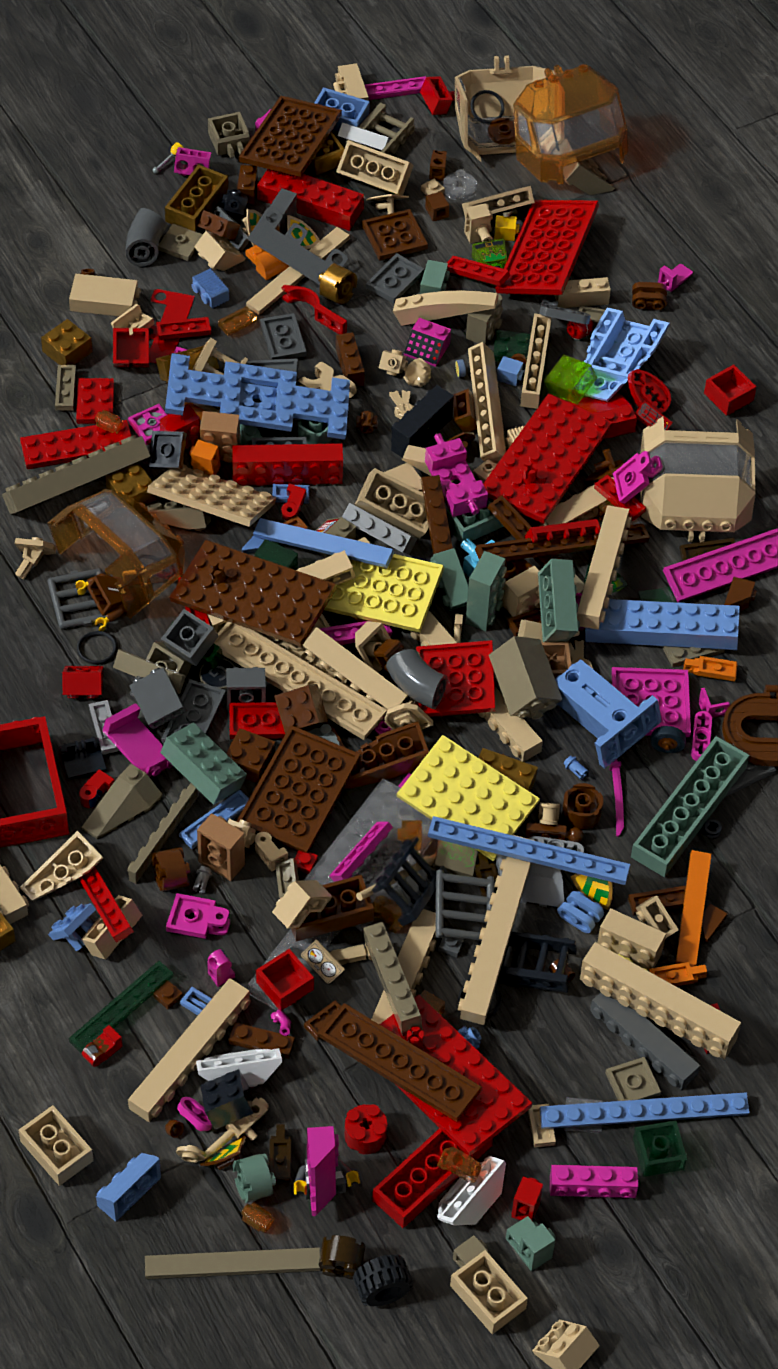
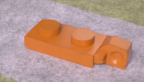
M704 656L695 658V660L685 658L683 670H688V672L697 676L735 681L738 662Z
M689 962L649 969V972L674 986L693 984L698 982V979L707 977L706 965L694 966V964H689Z

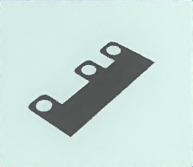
M272 207L266 209L247 238L319 285L318 278L322 272L325 273L333 264L332 256L338 253L343 257V261L337 264L343 267L348 259L346 254L338 249H333L324 261L302 247L300 244L306 237L307 230L297 223H293L285 235L275 230L282 219V214ZM269 212L276 213V222L270 223L267 221L266 216ZM294 228L302 230L301 238L296 239L292 236L291 232Z

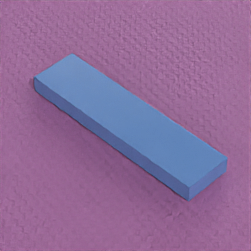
M238 790L181 831L179 837L191 849H194L198 846L197 829L211 813L217 817L224 818L228 823L229 819L234 820L241 814L249 798L241 790Z

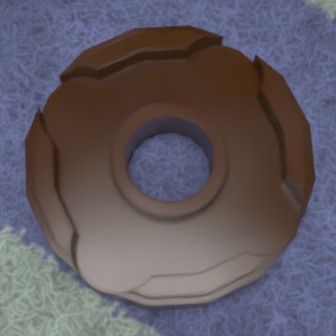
M498 118L490 123L487 133L488 137L495 143L511 144L519 139L521 128L515 120L510 121L509 118Z

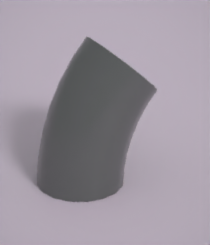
M140 208L129 228L126 238V257L130 263L139 267L150 265L157 259L159 242L167 227L164 219L150 209Z
M407 649L394 654L387 661L386 665L393 681L413 700L435 710L443 698L447 685V676L430 667L416 650Z

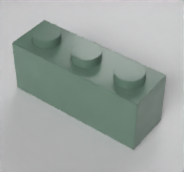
M455 548L433 554L430 562L444 566V571L438 584V589H441L443 593L442 601L444 606H447L449 611L467 606L468 584Z

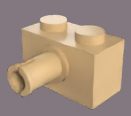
M486 204L466 207L464 232L469 243L493 241L490 235L492 231L490 222L493 219L491 210H488Z

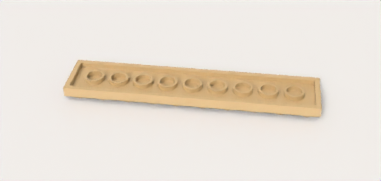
M227 622L217 633L219 637L214 644L221 647L222 654L244 668H265V681L283 692L306 685L318 684L327 718L363 740L369 736L386 716L387 710L254 630Z

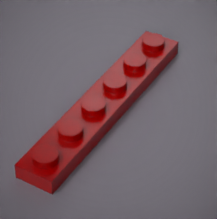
M96 867L89 873L79 877L81 884L115 942L117 943L133 933V929Z

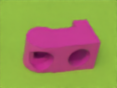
M222 949L214 951L208 957V974L218 987L226 983L229 978H235V973L231 968L232 962Z

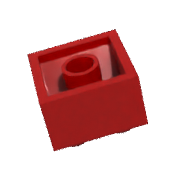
M65 666L62 672L63 695H67V698H78L79 695H87V698H98V695H102L104 666Z

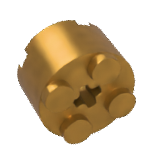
M335 263L331 264L325 273L322 272L318 278L320 282V295L336 303L345 304L354 294L351 291L353 287L356 288L357 275Z

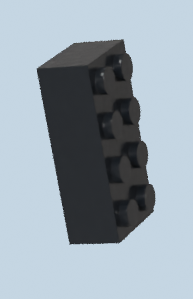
M438 385L432 390L430 389L424 398L418 400L410 411H406L403 417L393 424L391 428V451L403 458L408 445L421 448L425 446L452 420L454 395Z

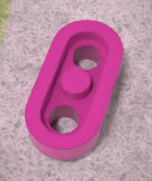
M181 1098L177 1106L180 1114L193 1124L197 1130H211L213 1125L205 1114L204 1107L193 1098Z

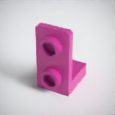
M679 264L672 270L664 265L660 268L658 283L665 284L667 290L672 292L691 277L693 271L683 264Z

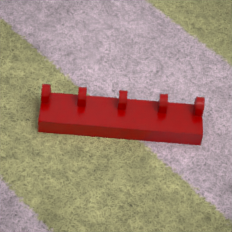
M597 519L531 527L525 535V539L531 538V541L535 543L538 541V537L546 536L547 540L550 541L553 540V535L563 534V537L566 539L569 538V533L579 532L580 536H586V531L594 530L595 534H599L601 528Z

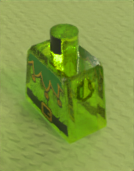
M504 239L472 244L471 256L473 260L504 269L507 262Z

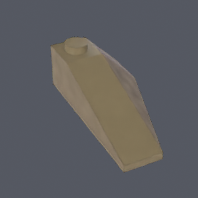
M174 501L168 502L163 506L161 503L139 506L132 513V517L185 529H195L196 531L206 529L211 522L210 513Z
M130 764L118 776L83 824L82 830L99 839L117 829L121 823L133 820L137 814L149 811L163 795L145 772Z

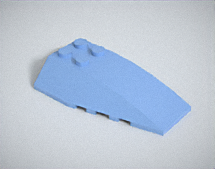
M607 307L591 335V343L587 349L588 354L583 363L584 368L580 374L576 394L608 402L628 381V374L633 370L639 369L655 352L670 323L653 319L650 326L627 321L623 311Z

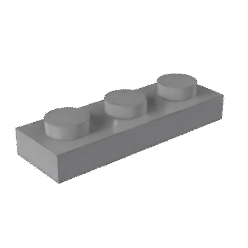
M108 700L89 704L96 735L100 741L99 746L102 755L120 751L102 731L105 720L112 716Z

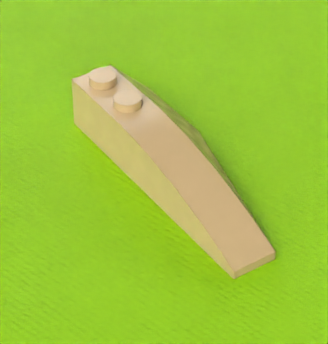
M440 291L417 294L396 299L393 313L401 326L414 324L419 318L430 321L495 309L499 295L497 293L481 291Z

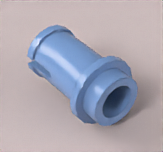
M569 756L564 761L565 768L571 770L580 780L589 772L577 761L576 757Z

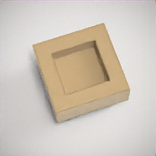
M435 178L421 185V191L426 196L441 191L443 194L445 193V188Z

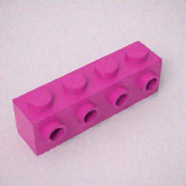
M551 1165L550 1196L636 1198L638 1189L637 1167Z

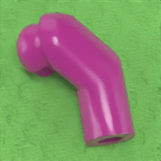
M283 1010L272 1012L271 1019H273V1022H280L281 1024L280 1034L283 1036L289 1035L291 1021Z

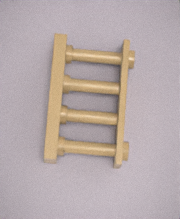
M210 338L204 345L192 370L224 375V373L209 366L207 360L209 357L212 358V356L224 363L226 361L239 362L217 351V348L214 347L217 341ZM245 357L240 361V364H246L248 358ZM193 403L205 411L220 413V407L216 409L210 405Z

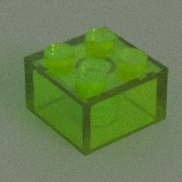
M563 355L544 379V383L550 394L578 404L596 381L597 376L591 364Z

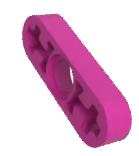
M699 711L694 718L691 756L695 761L702 755L698 752L699 746H703V753L711 740L712 716L706 711ZM701 719H705L704 727H701ZM702 733L705 734L707 738L701 740L697 738L696 735Z

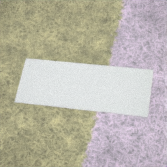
M342 123L338 133L340 137L380 150L386 146L388 140L386 136Z

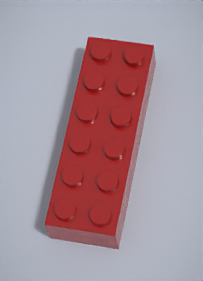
M267 169L257 184L258 200L272 204L281 188L297 193L298 214L348 231L351 230L364 209V194L306 174L299 177Z
M342 444L232 445L233 481L237 482L238 485L262 486L289 483L293 485L343 484Z
M439 1128L373 1189L372 1201L398 1225L404 1228L461 1175L463 1168L467 1170L468 1168L466 1167H470L492 1147L493 1138L468 1157Z

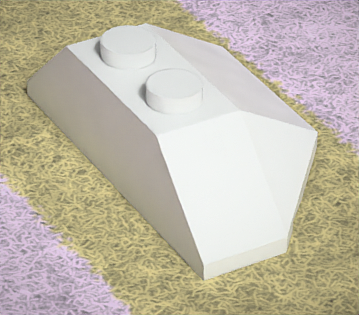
M255 1049L211 1056L204 1060L196 1061L198 1074L207 1081L214 1080L239 1069L249 1087H255L258 1084H264L282 1063V1057L279 1049Z
M488 1156L483 1162L468 1169L467 1172H473V1175H467L471 1180L469 1181L466 1177L462 1176L439 1202L437 1218L451 1225H476L502 1194L506 1167L505 1161Z

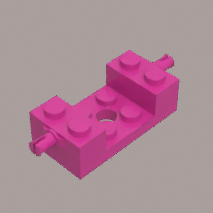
M440 433L436 434L434 439L437 445L426 448L425 463L432 476L440 475L444 501L452 517L472 512L473 515L479 513V509L487 507L488 493L482 481L475 480L466 462L467 451L461 439L458 438L445 442ZM452 480H459L460 483H459V484H454V483H452L451 481H452Z

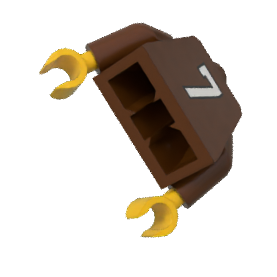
M104 573L87 579V582L78 580L75 584L76 589H78V595H84L88 589L102 616L106 615L105 618L99 617L95 621V626L99 623L103 624L99 627V631H104L106 623L109 621L113 622L128 609L129 602L135 596L134 588L126 587L122 578L111 577Z

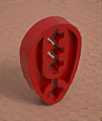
M640 369L633 370L628 374L629 389L638 407H640L643 401H646L660 413L668 409L671 403V394L661 380L649 372ZM638 374V375H639L638 381H635V380H634L635 375ZM650 388V394L647 395L645 393L647 391L646 389ZM656 395L655 401L652 402V396ZM657 402L662 403L661 408H657Z

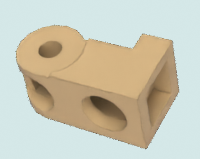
M260 832L255 836V850L271 872L276 870V864L288 860L286 849L284 847L278 849L269 833Z

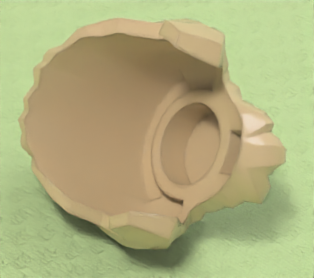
M417 358L408 364L403 378L408 385L423 387L431 378V367L423 359Z

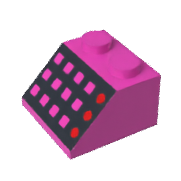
M419 318L411 330L404 355L413 359L421 358L429 365L436 367L450 345L451 329Z

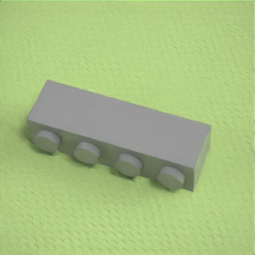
M352 503L348 504L342 516L355 525L356 528L408 555L418 539Z

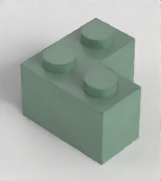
M527 1216L507 1229L506 1240L531 1272L552 1259L555 1235L543 1223L538 1225L537 1222H532Z

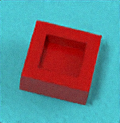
M299 850L295 857L298 871L310 875L318 860V855L310 852L304 853Z

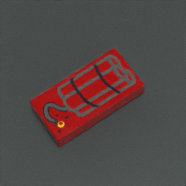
M643 401L635 412L637 419L647 427L656 424L657 420L661 417L664 418V430H668L673 423L646 401Z

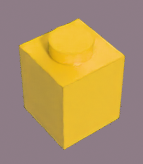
M496 215L494 240L515 241V234H519V224H516L517 217Z

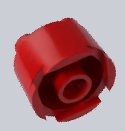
M359 1105L347 1112L344 1137L348 1147L365 1155L375 1153L382 1148L387 1138V1118L377 1105Z

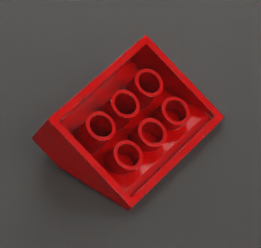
M619 392L608 402L591 397L568 401L612 422V427L603 439L635 432L637 417L631 404Z

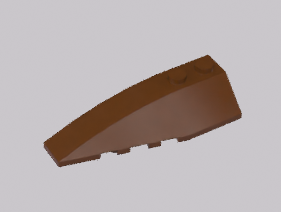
M416 721L382 733L373 742L360 746L361 749L356 752L361 754V758L344 789L377 783L414 771L429 753L419 722Z

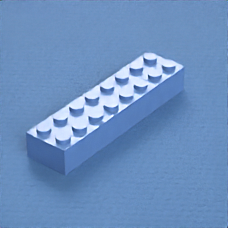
M610 599L608 609H604L606 611L605 621L600 623L599 630L585 627V642L737 650L740 606Z

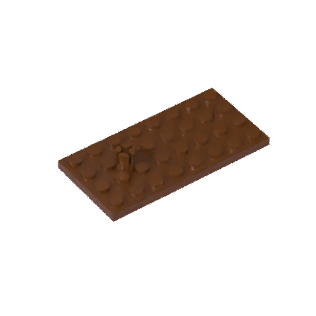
M205 540L169 598L171 602L302 647L335 593L337 586L335 583Z

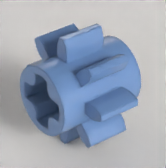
M463 1026L458 1030L476 1049L479 1048L481 1035L476 1028L469 1027L467 1029L466 1026Z

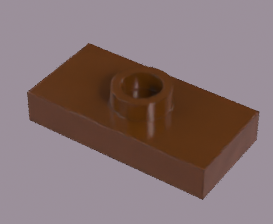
M336 1000L306 1021L304 1028L318 1041L320 1039L319 1033L341 1008V1005Z

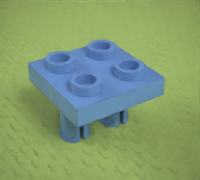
M91 903L71 907L65 913L66 917L63 920L60 919L52 925L51 928L53 930L48 935L52 940L65 938L75 951L80 950L85 944L75 930L81 926L87 933L94 924L89 916L96 908Z

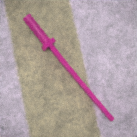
M616 759L609 765V770L612 771L616 836L619 837L624 829V811L620 776L621 761L618 762Z

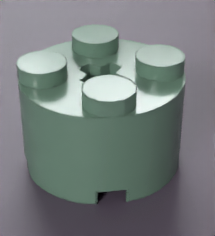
M298 419V437H306L307 444H329L333 438L327 437L328 423Z
M265 1153L233 1162V1172L237 1171V1178L234 1179L241 1199H245V1203L273 1194L272 1186L276 1185L274 1173L269 1172V1161Z

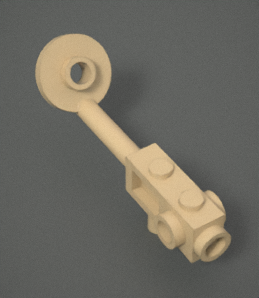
M256 1097L252 1101L255 1113L227 1124L225 1127L227 1131L205 1152L196 1146L187 1145L178 1147L176 1154L182 1157L184 1161L197 1163L214 1155L232 1137L238 1139L245 1134L253 1141L258 1135L250 1127L266 1114L269 1107L268 1103L263 1098L258 1099Z

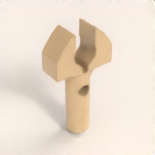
M455 614L453 639L457 643H461L462 614Z

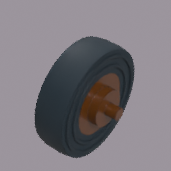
M661 726L654 729L651 734V745L657 751L677 753L685 747V733L676 727Z

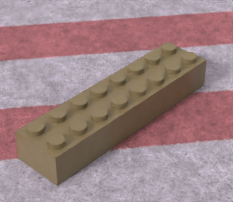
M133 435L121 440V445L119 442L104 447L105 451L99 449L88 454L89 458L85 455L72 461L73 465H70V462L56 467V472L51 469L39 474V479L34 476L22 481V486H20V483L5 488L6 492L2 494L9 513L19 512L150 457L143 437L136 438Z

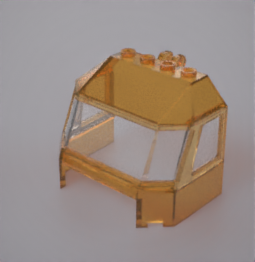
M556 65L553 68L555 75L550 68H547L544 71L546 78L527 84L514 102L516 159L540 182L548 183L549 180L557 181V184H564L563 167L619 148L620 162L623 163L624 156L628 153V129L618 88L589 65H579L564 72L559 65Z
M104 489L99 493L67 506L47 523L59 554H62L77 540L85 538L94 530L100 539L105 540L121 555L105 568V572L108 576L112 574L116 579L115 586L119 590L129 619L184 573L185 550L182 538L179 535L175 536L167 524L163 525L154 513L148 512L147 507L142 502L138 503L134 498L115 490Z

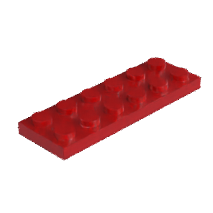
M127 420L20 437L26 469L72 462L85 455L89 458L88 454L99 449L105 451L104 447L116 442H119L121 445V440L131 437Z

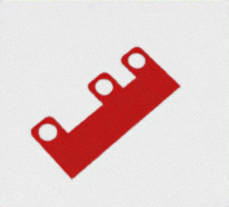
M156 289L153 291L151 301L166 304L160 322L187 319L195 296ZM160 292L165 293L166 299L159 301L155 298V295ZM153 325L151 328L154 332L149 335V339H154L151 348H149V362L156 363V358L174 354L180 338L159 340L156 326Z

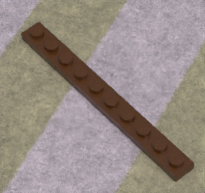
M634 524L627 528V540L623 541L624 545L648 542L650 537L644 524ZM594 530L586 531V536H580L579 532L569 533L570 536L566 539L563 537V534L553 535V540L550 541L547 540L546 536L538 537V541L535 543L531 541V538L480 544L476 545L475 551L479 560L483 552L487 551L505 558V561L595 549L599 534H595Z

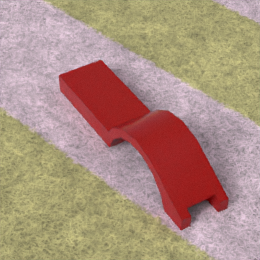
M283 285L281 287L287 293L281 297L282 300L287 303L294 301L309 303L315 309L316 321L337 334L347 333V320L322 306L318 295L313 290L292 285Z

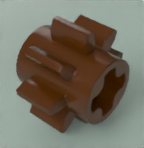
M363 411L360 416H356V428H360L361 432L371 433L373 428L377 429V416H374L371 411Z

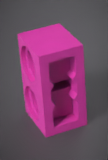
M178 147L174 173L182 176L190 175L197 167V164H203L206 168L210 169L211 152ZM180 161H186L188 164H182Z

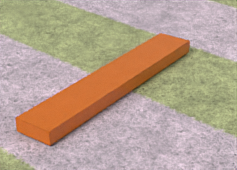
M694 850L690 853L675 964L685 962L694 964V966L697 964L711 861L710 853Z

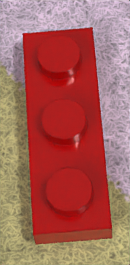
M208 317L156 322L159 340L211 335Z
M606 475L594 484V489L615 507L629 509V517H632V521L646 512V507L635 497L625 504L619 502L615 481L609 475Z

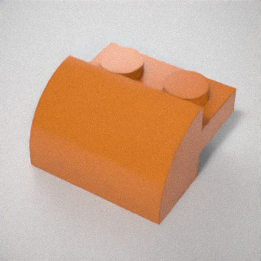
M257 245L246 250V256L256 265V271L265 280L272 278L289 267V265Z

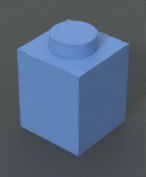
M503 356L497 368V381L517 386L519 380L522 381L525 374L523 362Z

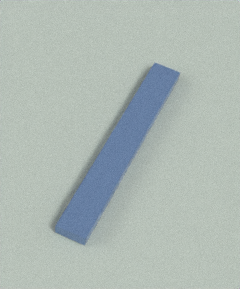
M260 518L253 532L254 536L330 555L345 550L348 558L351 560L388 568L394 555V550L391 548Z

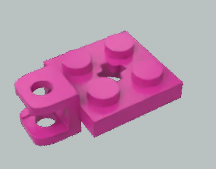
M644 451L641 454L636 453L613 473L619 502L627 503L650 484L648 477L653 478L663 467L659 456L650 458V452Z
M176 893L166 925V931L205 939L208 932L215 935H226L231 923L228 918L229 911L225 908L217 907L216 900ZM191 913H194L195 918L188 919L186 915L189 916Z

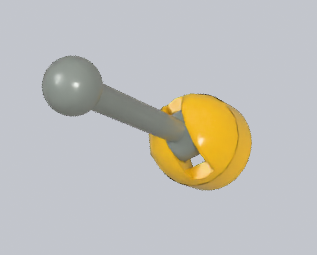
M176 142L171 147V154L159 166L153 168V173L157 174L159 169L172 157L176 158L178 147H184Z

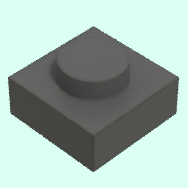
M443 936L438 951L457 958L464 943V938Z

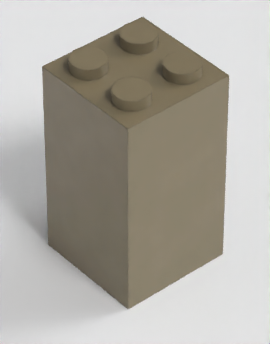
M513 636L489 654L510 716L538 719L547 710L555 708L556 704L562 700L540 639Z

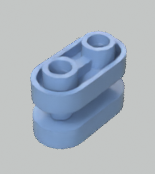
M572 891L566 898L567 902H563L557 909L562 919L584 933H590L595 927V922H599L604 916L603 907L599 903L591 901L583 893Z

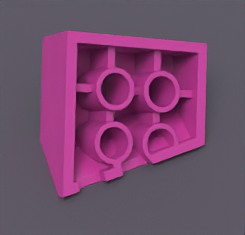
M333 1126L307 1128V1165L312 1216H317L336 1195L339 1137L338 1134H334Z

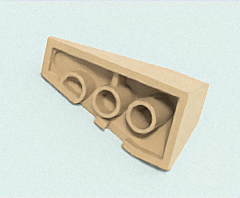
M77 831L20 888L34 902L89 873L103 859V856Z

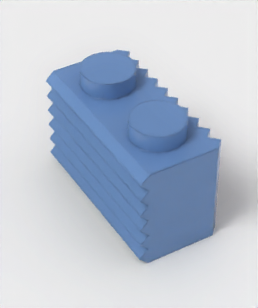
M211 268L192 277V289L195 293L201 295L204 304L208 303L211 308H214L229 300V289L215 275Z

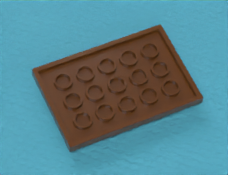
M280 96L240 154L239 162L301 177L342 116V110Z
M290 725L236 822H239L240 819L251 823L250 827L256 830L255 833L267 832L271 835L272 840L297 851L300 850L308 853L356 768L361 754Z

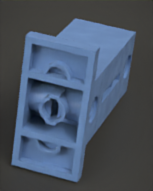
M581 659L577 663L572 664L562 675L555 678L562 700L557 704L598 738L595 746L599 764L604 769L662 722L658 699L653 695L649 699L644 700L638 707Z

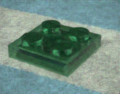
M497 330L493 350L495 361H501L503 356L511 358L514 354L518 353L523 354L527 359L531 334Z

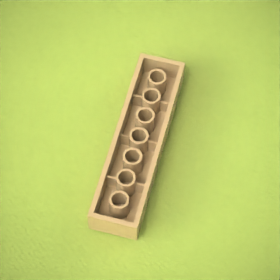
M595 942L583 959L580 980L585 985L593 986L600 990L603 995L611 996L625 1007H631L639 1015L649 1017L657 1025L667 1027L675 1035L685 1037L693 1045L708 1050L713 1056L721 1057L725 1060L737 1041L741 1025L740 1021Z

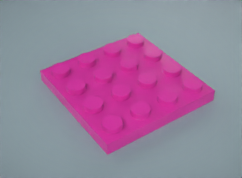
M612 667V686L639 707L644 700L649 699L652 695L658 699L662 722L647 733L646 736H651L653 730L658 727L672 726L682 730L686 737H690L688 670Z

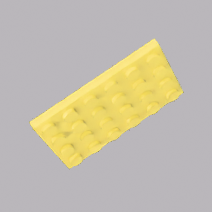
M397 554L393 555L388 568L349 559L356 578L336 585L337 589L324 610L420 633L443 574L444 566Z
M444 735L440 737L397 792L399 799L431 820L435 816L509 835H514L540 800V798ZM476 849L492 861L496 859L497 854Z

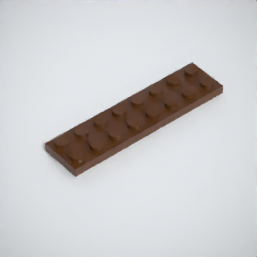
M345 1003L319 1033L320 1038L456 1122L459 1121L482 1091L480 1085Z

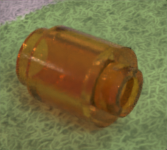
M107 410L99 411L95 417L96 425L111 433H119L123 426V420Z
M255 1202L251 1205L247 1204L241 1212V1215H243L242 1221L258 1232L266 1233L274 1222L271 1213Z

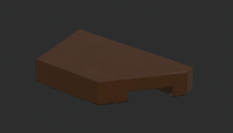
M709 904L703 912L701 928L704 942L706 943L727 917L726 912L712 904Z

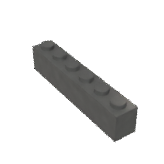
M602 993L592 1000L590 1011L593 1016L601 1019L611 1032L618 1034L627 1046L635 1049L641 1058L645 1057L652 1064L654 1070L662 1073L672 1086L682 1090L698 1076L700 1065L646 1017L639 1015L636 1010L629 1006L621 1005L618 1000L611 996L607 997Z

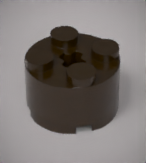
M332 1235L331 1240H327V1236L322 1239L318 1264L323 1269L322 1274L326 1276H335V1273L344 1274L345 1278L353 1279L355 1271L363 1265L366 1245L362 1241L361 1245L356 1243L355 1238L348 1236Z

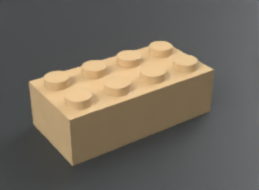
M348 140L336 172L342 176L389 193L403 195L414 165L408 161Z
M376 468L368 474L355 506L418 538L425 535L429 526L423 493Z

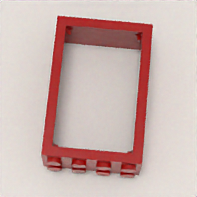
M45 716L1 724L0 750L43 743L57 807L1 818L0 848L69 834L67 812Z

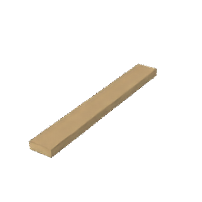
M336 227L309 251L326 260L333 249H339L350 239V235ZM289 266L247 301L246 307L260 315L286 293L281 289L283 285L295 286L305 276Z

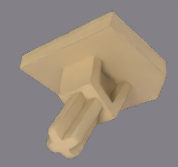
M32 537V540L15 538V544L19 551L23 552L24 558L15 574L19 578L25 579L33 565L36 567L43 554H56L55 545L38 537Z
M409 697L407 703L388 709L385 716V723L392 730L416 721L419 722L421 730L433 726V720L418 706V702Z

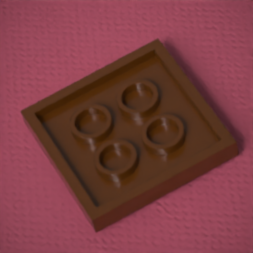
M410 209L362 221V227L379 261L390 259L396 253L402 256L428 249V244Z

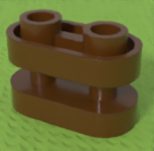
M637 282L632 286L633 307L637 309L661 310L667 306V287L665 284Z

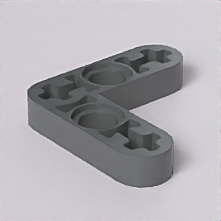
M543 299L539 312L543 316L581 324H589L591 317L588 313L558 307V301Z

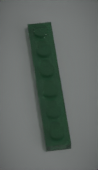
M157 961L68 1038L69 1043L82 1053L89 1043L93 1042L103 1033V1029L108 1025L114 1029L150 998L166 981L172 979L173 972L162 962Z

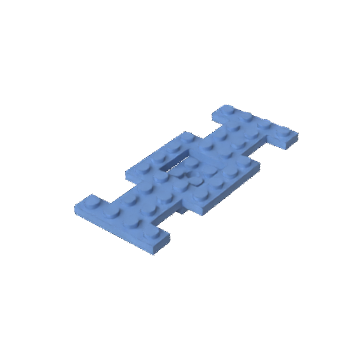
M173 353L171 355L165 413L183 416L184 402L220 407V413L239 415L240 424L291 432L293 418L328 423L327 437L344 440L346 438L350 380L332 377L331 391L296 386L297 372L226 361L224 375L188 370L190 356ZM254 399H258V400H260L261 402H260V403H256V402H254L253 400H254Z

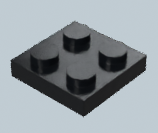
M152 431L148 467L183 469L187 433Z

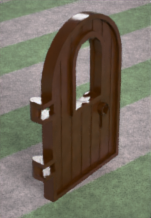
M765 685L764 693L742 696L728 707L722 724V732L727 743L749 755L748 762L761 766L778 767V738L751 737L741 728V723L746 720H778V685ZM770 692H775L776 699H770Z

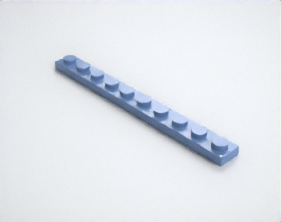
M435 816L432 818L428 837L622 885L626 883L630 867L628 863Z
M746 1092L541 1106L539 1111L541 1128L552 1129L740 1116L749 1114V1106Z

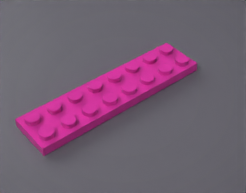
M778 528L664 567L663 572L677 602L679 603L728 586L732 583L733 577L748 579L778 568Z

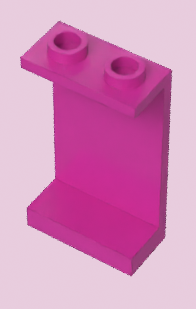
M136 703L107 718L102 731L134 766L145 772L149 777L157 776L162 770L173 767L160 753L163 745L138 719L140 707Z

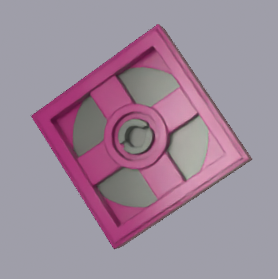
M157 404L128 417V422L138 436H142L145 444L148 445L151 443L152 431H160V419L166 416L167 413H165L160 404Z

